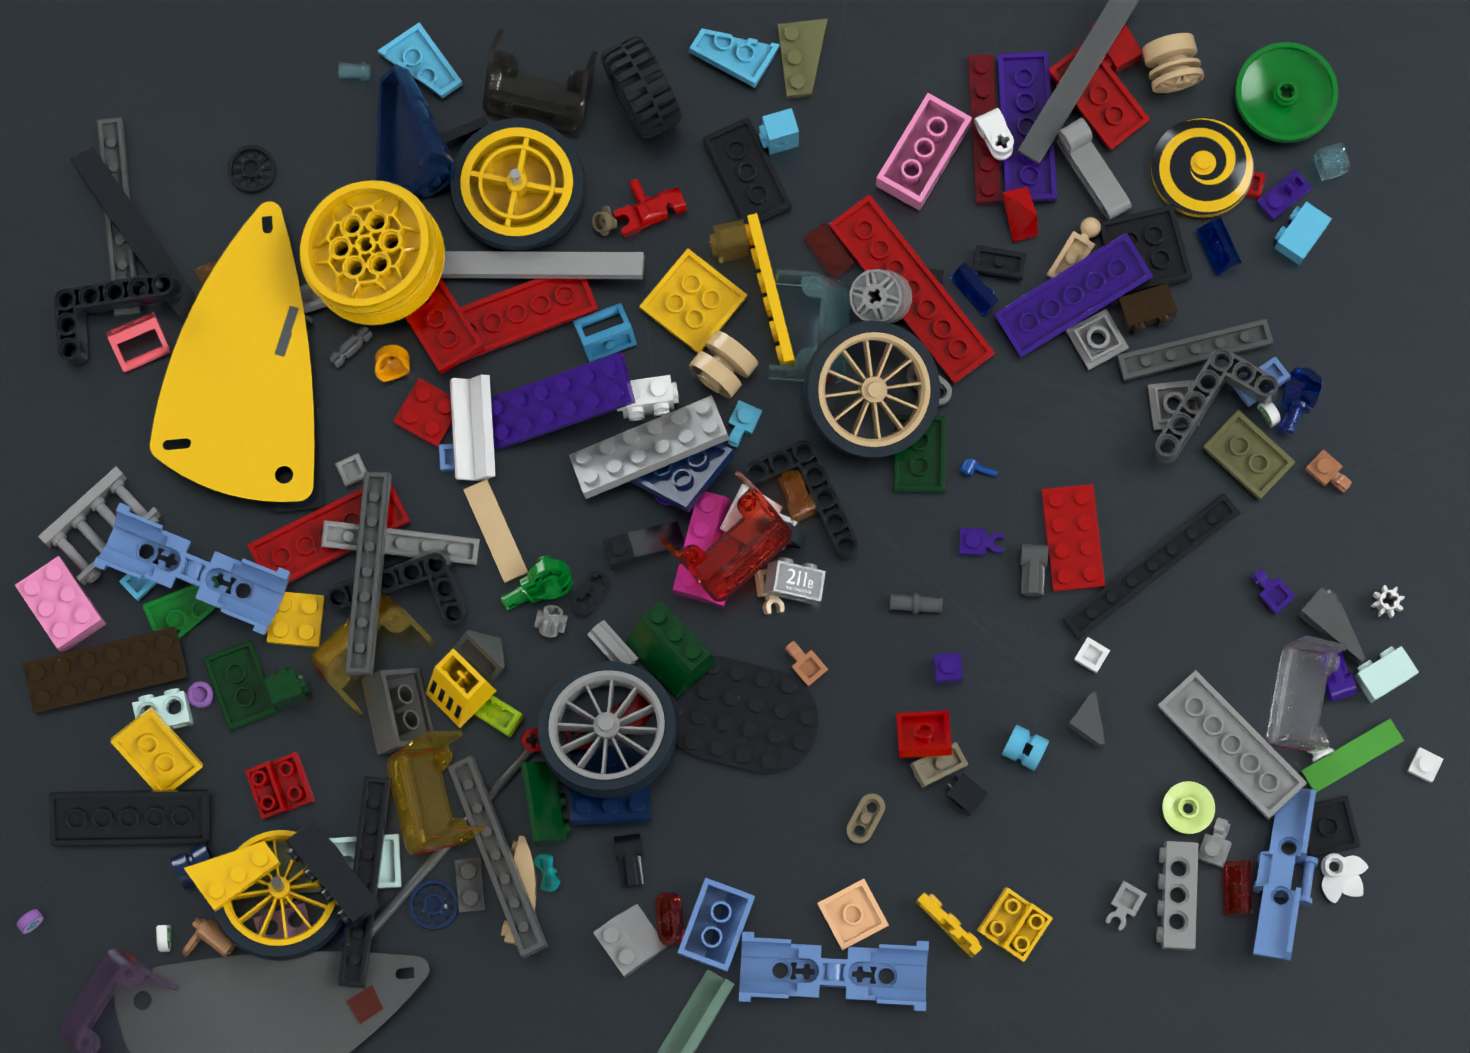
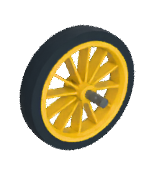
M274 820L254 825L231 840L220 856L265 841L267 845L273 844L274 855L279 860L277 843H287V839L307 824L290 820ZM325 836L328 839V841L332 844V846L337 850V852L341 855V857L344 859L342 853L337 848V846L327 836ZM291 859L284 877H281L279 865L276 867V877H272L270 873L267 874L271 880L270 883L263 880L256 882V884L269 889L241 893L233 899L239 900L269 895L239 919L233 909V900L215 912L213 908L212 911L222 932L237 947L255 957L272 961H286L307 956L329 942L343 924V921L336 913L339 909L333 901L325 905L295 893V891L319 888L320 885L317 882L293 885L304 877L305 874L301 870L288 880L295 865V862ZM294 898L325 910L312 927L293 904ZM271 901L273 902L259 935L243 925L246 920ZM288 904L291 905L309 928L305 932L293 937H288L285 905ZM277 905L281 906L285 938L274 939L264 937Z

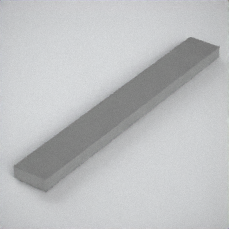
M445 251V262L441 278L643 279L645 256L644 252Z

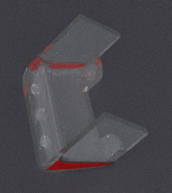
M1306 635L1284 646L1280 657L1266 742L1270 746L1312 752L1329 748L1330 743L1326 742L1327 735L1323 732V727L1319 726L1327 676L1331 675L1333 671H1337L1340 664L1338 653L1346 650V644Z

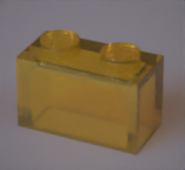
M743 219L713 226V234L709 235L712 256H717L719 263L749 257V242Z

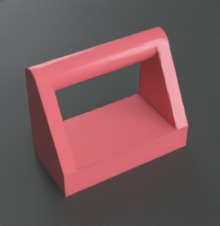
M154 311L107 331V338L124 373L172 353ZM155 328L162 346L125 361L118 344Z

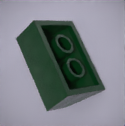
M661 600L640 617L625 642L639 660L676 698L715 665L712 653Z
M546 761L521 763L535 846L567 842L566 835L571 834L569 819H564L562 809H567L565 793L559 792L558 783L562 782L551 771Z

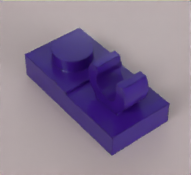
M1295 169L1259 198L1256 204L1273 222L1310 192L1312 187Z

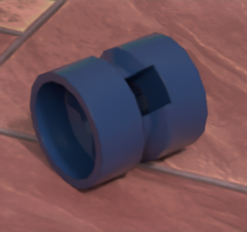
M206 843L192 848L191 855L181 853L171 858L176 875L185 890L194 886L195 883L184 868L213 858Z

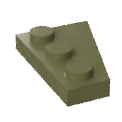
M828 18L778 24L787 99L812 96Z

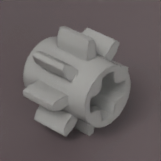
M547 605L544 607V610L538 609L534 626L539 628V632L543 636L556 637L558 632L564 633L568 616L563 615V610L560 607Z

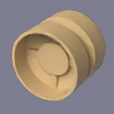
M716 330L705 344L713 356L699 351L690 362L689 367L709 389L731 399L742 386L734 373L748 378L758 366V361L735 339L722 331Z

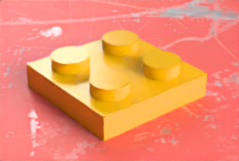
M285 592L275 618L268 629L267 643L320 648L326 597L324 595Z

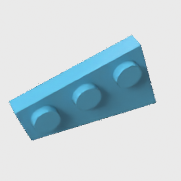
M420 23L378 50L381 56L395 66L408 69L415 80L442 99L463 85L462 80Z
M702 28L690 46L689 53L755 88L778 52L780 44L771 43L769 45L757 42L758 40L748 38V40L735 38L732 34Z

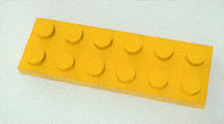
M758 214L747 215L749 224L744 226L750 246L755 245V248L750 250L756 270L761 269V272L757 273L762 294L767 293V296L763 297L768 318L773 317L774 319L769 324L774 342L779 341L780 345L775 346L780 366H786L788 373L797 371Z

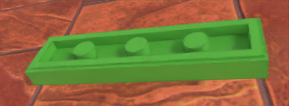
M1390 718L1303 769L1300 773L1309 788L1316 790L1317 793L1402 743L1404 739Z

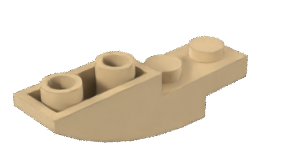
M519 835L518 841H513L511 853L535 912L537 894L535 866L525 836ZM504 920L501 936H505V943L516 945L507 920Z

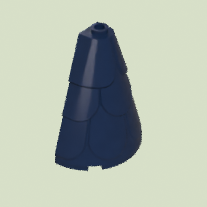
M393 66L380 78L376 181H385L399 185L410 191L413 195H419L423 199L441 191L450 183V180H453L455 165L452 155L436 126L435 119L427 107L428 102L410 71L401 66Z

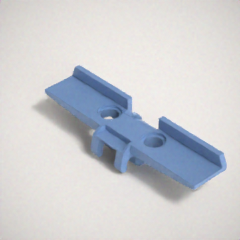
M1302 788L1275 814L1270 849L1258 855L1257 864L1259 868L1257 880L1253 885V892L1260 893L1263 890L1253 955L1291 961L1299 906H1312V898H1310L1314 868L1318 866L1317 858L1307 856L1316 790ZM1285 843H1292L1296 847V852L1287 855L1282 852L1281 847ZM1295 865L1304 866L1301 888L1296 887V891L1291 890ZM1273 897H1282L1288 902L1280 905L1274 901Z

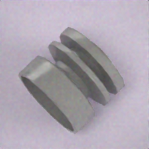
M874 269L860 274L852 283L849 292L850 305L854 313L864 321L895 323L908 313L912 303V290L908 281L899 273L890 270ZM875 292H879V296L882 297L881 301H876Z

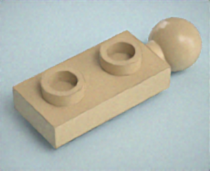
M1088 217L1082 221L1080 226L1081 234L1072 232L1047 273V277L1053 278L1089 256L1095 246V243L1089 239L1097 236L1101 230L1100 222L1096 218Z

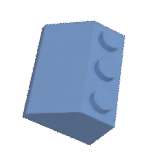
M705 877L679 947L678 955L728 972L755 896Z

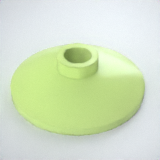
M1185 781L1174 785L1168 790L1163 799L1162 811L1166 822L1174 830L1184 834H1195L1207 828L1212 822L1215 815V802L1212 794L1206 787L1196 782ZM1185 804L1192 806L1191 813L1188 814L1183 811Z

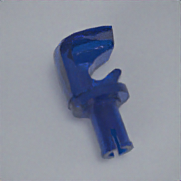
M1295 367L1290 373V380L1286 382L1285 396L1281 402L1287 409L1279 425V429L1286 433L1294 434L1301 414H1309L1319 398L1323 385L1322 377L1315 370L1308 367Z

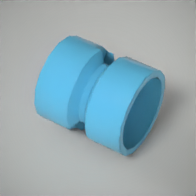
M1016 724L1001 755L1013 761L1020 759L1021 765L1035 771L1049 740L1037 734L1030 736L1029 730ZM1026 743L1033 746L1029 755L1022 752Z

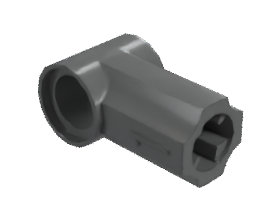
M1021 545V595L1043 596L1044 574L1048 562V545Z

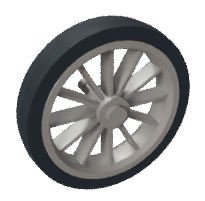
M595 662L570 672L551 689L539 715V745L544 760L551 771L569 788L591 797H622L646 787L666 768L676 746L677 716L674 705L664 687L645 670L623 662ZM610 686L607 712H601L590 689ZM614 686H621L632 690L616 713L613 714ZM587 691L598 716L595 718L571 702ZM638 694L650 704L621 718ZM568 708L592 724L560 722L565 710ZM655 712L657 728L626 726ZM559 731L591 732L560 746ZM622 734L651 735L656 737L648 751ZM619 740L639 752L644 758L629 768L617 745V741ZM594 741L577 765L566 756V753ZM604 743L601 773H594L583 769L600 745ZM608 748L616 749L626 770L606 774Z

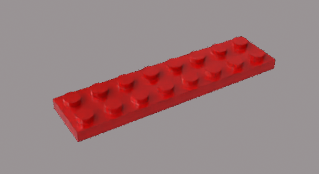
M870 194L829 224L831 231L864 272L874 269L890 270L899 273L908 281L912 290V303L908 313L902 320L914 336L927 348L933 360L953 385L994 356L995 352Z

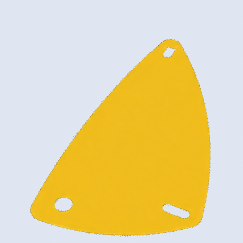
M269 201L262 203L228 245L204 283L190 310L164 377L153 422L150 450L154 457L172 470L212 490L252 500L298 502L307 499L311 495L314 484V406L311 363L303 302L288 232L280 206L275 202ZM272 216L273 230L271 233L263 232L262 217ZM292 306L299 309L291 331L292 335L283 357L276 355L275 351L289 307ZM187 438L191 441L189 448L165 450L163 448V443L166 440ZM281 466H287L293 471L292 480L285 484L279 483L275 478V472Z

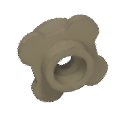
M603 206L602 211L596 212L593 215L592 225L601 235L607 236L611 229L617 227V220L611 213L610 207Z

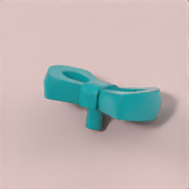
M540 853L533 861L534 865L542 873L543 878L540 889L545 892H553L560 885V880L555 875L557 869L553 867V856L549 853Z

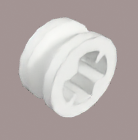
M1328 739L1308 749L1307 752L1313 755V762L1334 751L1333 748L1328 747Z

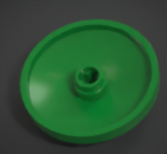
M1280 42L1259 49L1247 59L1236 81L1235 100L1241 117L1254 132L1272 141L1293 143L1314 136L1326 126L1337 105L1338 84L1331 66L1318 52L1302 44Z

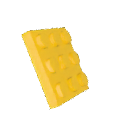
M687 248L641 303L639 308L698 354L699 351L703 352L706 348V342L716 330L720 331L747 299L748 295Z

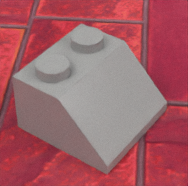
M638 904L615 916L593 932L624 978L668 948Z

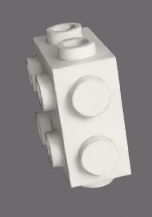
M670 375L630 380L636 403L617 409L618 412L623 411L624 419L629 418L630 421L642 420L646 415L654 414L655 417L666 415L675 411L674 404L679 403L676 382L671 383Z

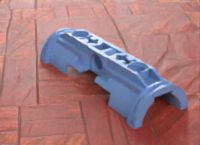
M119 503L113 530L106 546L100 555L96 557L93 566L103 570L109 566L139 579L144 577L169 588L173 586L176 578L200 587L195 597L196 599L220 608V612L255 625L253 631L263 635L266 634L282 602L289 582L290 571L279 567L276 572L244 558L241 562L216 551L211 562L205 561L187 553L191 541L163 530V525L131 513L130 506ZM146 544L152 545L154 548V554L149 559H143L139 553L140 548ZM159 549L164 550L161 555L170 558L172 554L175 555V560L178 564L176 566L172 565L170 569L167 568V563L160 559L158 560V565L154 564L159 557ZM220 574H223V579L229 583H232V578L237 579L231 587V594L226 593L229 588L224 585L215 588L216 583L212 581L213 577H219ZM240 584H248L250 586L251 593L247 598H239L237 596L236 589Z
M742 931L739 1001L751 1002V997L788 998V996L819 998L820 987L846 988V999L873 1000L876 1003L913 1005L914 1011H926V973L929 941H917L916 946L879 944V948L848 947V959L821 958L822 945L791 944V939L755 938L754 932ZM777 963H783L788 968V974L784 978H777L773 975L772 969ZM791 963H796V969L799 970L804 969V965H810V970H814V975H810L809 979L806 980L803 974H795L796 979H790L792 975ZM860 967L864 973H871L870 968H876L874 974L876 984H871V978L867 977L863 978L862 982H857V978L852 977V972H857V969ZM882 969H890L893 972L894 979L891 983L884 984L879 980L878 975Z

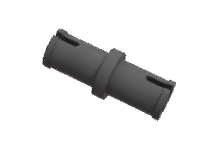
M890 593L889 610L912 611V614H918V612L942 613V597L920 596L919 593H914L913 595Z

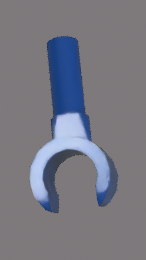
M974 459L965 460L959 469L968 476H972L975 470L994 477L998 473L997 470L979 465Z

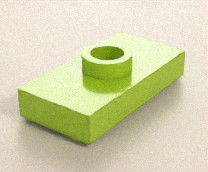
M493 695L474 714V716L509 738L525 717L522 713Z

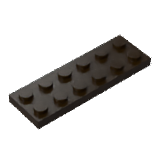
M176 626L22 663L34 714L188 677Z

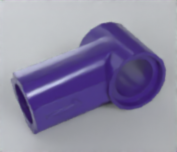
M1340 646L1329 648L1335 649L1333 651L1323 650L1318 652L1317 654L1325 676L1324 686L1330 702L1357 695L1354 678L1350 672L1348 673Z

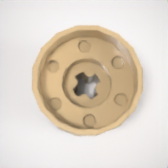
M1191 33L1167 35L1147 43L1142 48L1145 65L1148 68H1153L1148 75L1152 81L1151 87L1153 92L1171 93L1183 90L1204 79V72L1200 68L1201 61L1198 58H1192L1197 54L1198 50L1194 36Z

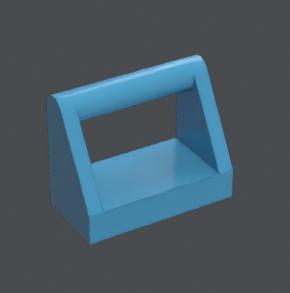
M621 302L573 320L589 363L637 345L631 324ZM620 314L622 324L585 337L582 330L583 327Z

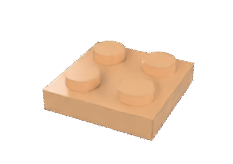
M865 879L817 903L842 951L889 926Z

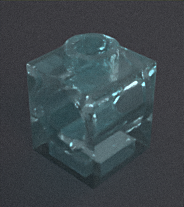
M1342 142L1318 149L1314 156L1321 181L1345 175L1351 166Z

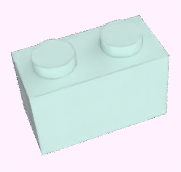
M1391 646L1379 654L1381 659L1377 662L1372 663L1369 660L1357 668L1359 673L1354 678L1370 703L1419 673L1402 646L1396 650Z

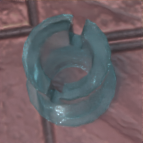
M340 62L338 68L339 79H361V82L370 80L371 65H367L366 62H362V64Z

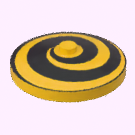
M1207 117L1184 120L1166 131L1154 149L1151 162L1153 184L1162 200L1167 205L1173 204L1174 210L1197 218L1218 216L1234 208L1248 192L1254 173L1252 151L1243 135L1231 125L1221 120Z

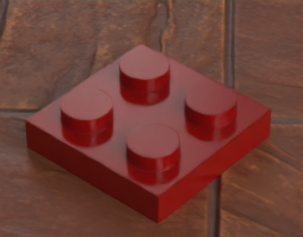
M419 378L393 423L439 448V444L442 443L452 426L451 395Z
M949 710L896 713L899 758L952 756Z

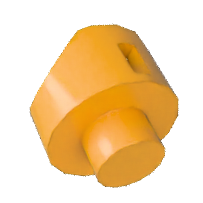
M387 345L376 352L375 374L381 381H391L409 373V354L403 347Z

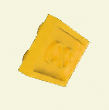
M152 706L110 740L113 746L153 790H174L203 767V763Z

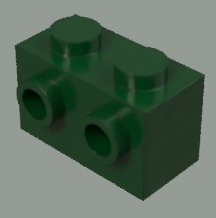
M289 667L281 668L274 672V676L264 679L271 702L278 711L308 701L306 693L310 692L307 680L303 677L302 673L298 674L294 668L289 670Z

